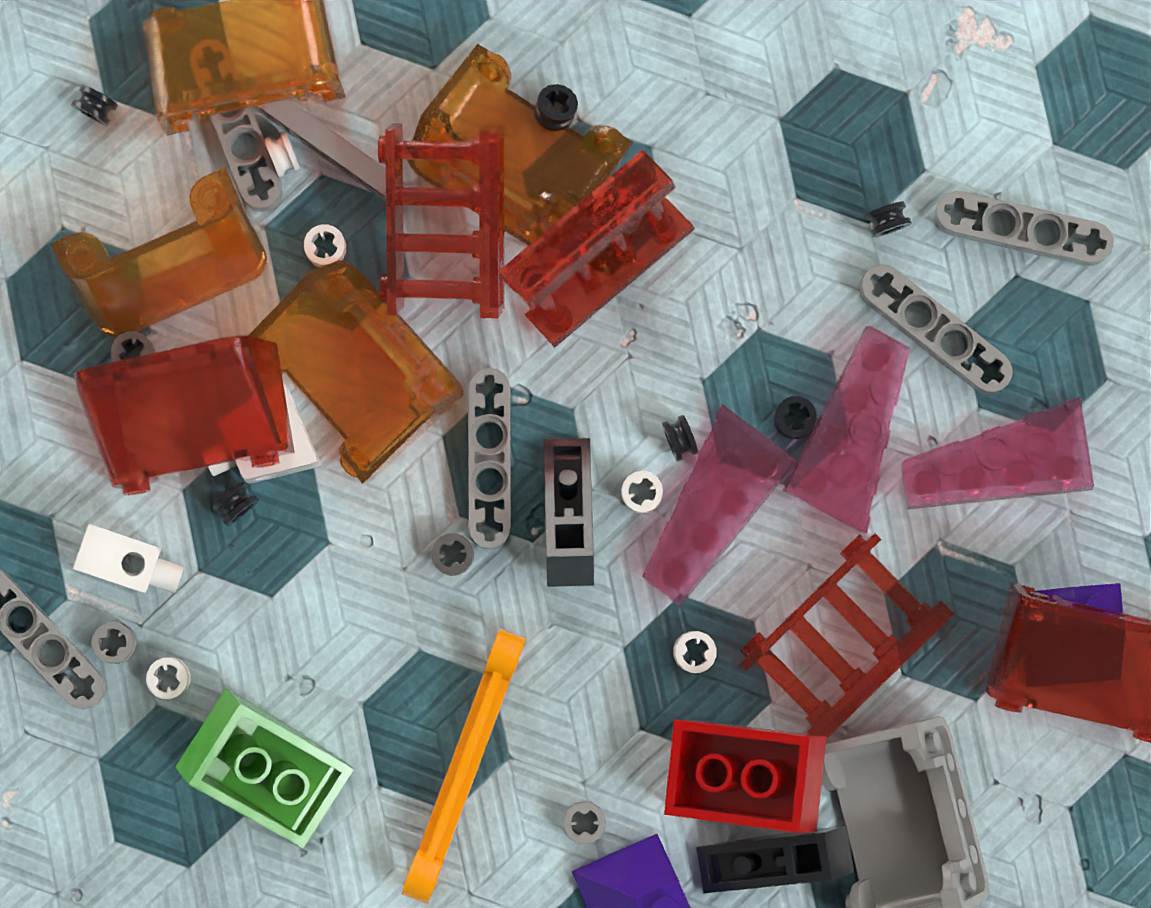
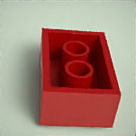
M674 720L664 815L794 833L816 832L827 736L697 720Z

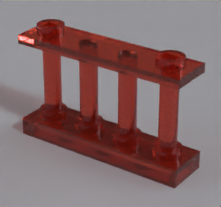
M402 123L391 124L385 129V135H380L378 140V161L380 164H385L387 253V274H381L379 294L381 302H387V316L398 315L404 308V298L469 299L472 300L473 304H480V318H499L505 309L504 125H485L479 131V137H473L472 142L404 141ZM403 159L472 161L473 166H479V184H473L472 189L403 187ZM403 206L472 207V212H479V230H473L472 235L404 233ZM404 252L472 254L473 258L479 259V276H474L472 281L404 279Z
M641 150L498 271L502 279L530 308L524 314L526 318L554 348L695 230L689 220L666 198L676 188L673 180L644 150Z
M876 533L872 534L867 540L859 534L839 553L845 561L766 638L758 632L740 650L745 658L738 666L743 671H747L757 662L807 714L805 719L810 723V726L803 731L804 734L827 736L828 738L954 615L942 601L934 603L931 607L926 602L921 604L870 552L882 540ZM856 564L908 617L905 621L911 627L898 640L893 634L887 636L837 585ZM822 597L873 647L874 651L872 654L877 660L865 672L859 666L854 669L803 617ZM789 629L840 680L839 687L844 692L831 705L825 699L821 702L770 650Z

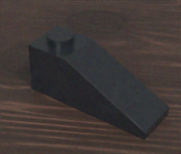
M590 438L544 439L547 587L594 586Z
M847 825L819 828L816 832H788L696 847L703 894L830 881L854 872Z

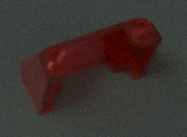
M246 335L229 336L79 370L74 374L77 393L113 488L122 489L125 496L150 492V483L157 482L160 476L234 460L251 461L252 468L269 467L280 464L279 456L295 453L276 342Z
M1011 582L985 689L990 697L996 699L995 706L1021 713L1023 706L1132 730V737L1151 743V619L1063 600L1060 596L1050 594L1048 601L1049 596L1034 592V587Z

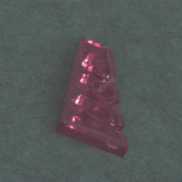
M872 326L864 328L782 490L864 534L868 532L871 519L869 513L873 496L877 493L880 480L878 474L884 449H887L891 432L889 426L894 406H897L910 350L909 346Z
M1081 397L1066 401L1064 405L1050 410H1041L1027 415L1024 419L1002 427L999 425L985 430L980 435L963 441L958 440L902 460L901 471L907 510L1092 490L1094 481Z
M723 404L716 415L713 428L697 456L698 460L678 497L679 501L669 522L666 523L642 575L644 580L679 607L682 606L796 463L793 457Z

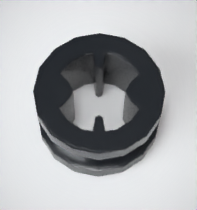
M552 84L546 86L539 93L534 106L536 121L540 126L550 131L556 132L566 129L572 123L577 112V97L571 89L564 85ZM550 101L552 106L555 105V102H559L564 106L562 114L559 109L556 114L548 110Z
M81 85L79 89L82 94L81 98L73 100L71 106L94 121L108 125L110 122L108 113L111 110L116 111L119 105L97 90Z
M904 201L882 206L865 215L866 220L874 225V229L871 231L873 238L894 233L912 224L911 219L903 215V209L906 208Z
M791 396L784 399L774 414V424L777 431L789 439H801L807 436L815 427L817 421L814 405L808 399L801 396ZM797 405L799 406L798 412L802 409L806 411L808 418L801 423V430H792L793 424H790L788 427L784 424L783 417L788 415L789 406Z
M684 415L678 416V421L674 424H670L668 421L662 423L667 442L677 462L682 460V456L686 452H690L692 455L699 453L693 433Z
M244 482L230 489L212 507L215 513H223V522L227 527L243 517L259 501L255 495L249 496L246 493L248 486Z

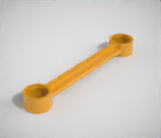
M501 628L499 629L420 846L401 893L404 896L426 904L430 901L504 697L526 642L525 637Z

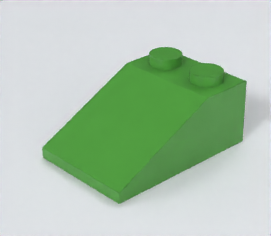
M227 688L175 767L192 787L302 848L305 847L354 770L352 766Z

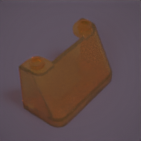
M228 0L177 11L175 7H164L151 11L149 13L150 18L142 23L157 121L167 136L189 131L188 122H191L193 120L192 117L195 116L200 123L209 122L208 116L292 98H298L299 102L308 101L307 92H310L311 95L322 94L323 102L346 98L326 0Z
M477 43L421 114L407 153V161L412 170L422 179L533 250L548 257L560 256L627 156L633 141L623 136L617 129L611 126H592L584 137L569 127L556 132L543 128L535 119L534 105L508 89L512 74L506 60L499 54L491 52Z
M226 167L202 177L192 187L189 200L197 221L120 255L109 258L101 241L89 233H75L51 243L60 267L100 331L109 337L115 338L127 331H140L249 283L262 275L267 265L266 250L240 191Z
M336 261L310 271L239 345L248 355V361L251 366L259 373L274 376L286 373L345 439L339 446L340 464L349 475L358 478L362 484L376 476L446 414L464 395L460 382L364 274L346 261Z

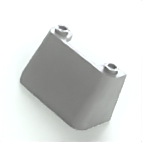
M938 716L826 743L822 784L829 791L837 790L859 881L852 885L850 894L846 896V908H973L987 900L989 895L987 872L953 737L943 717Z

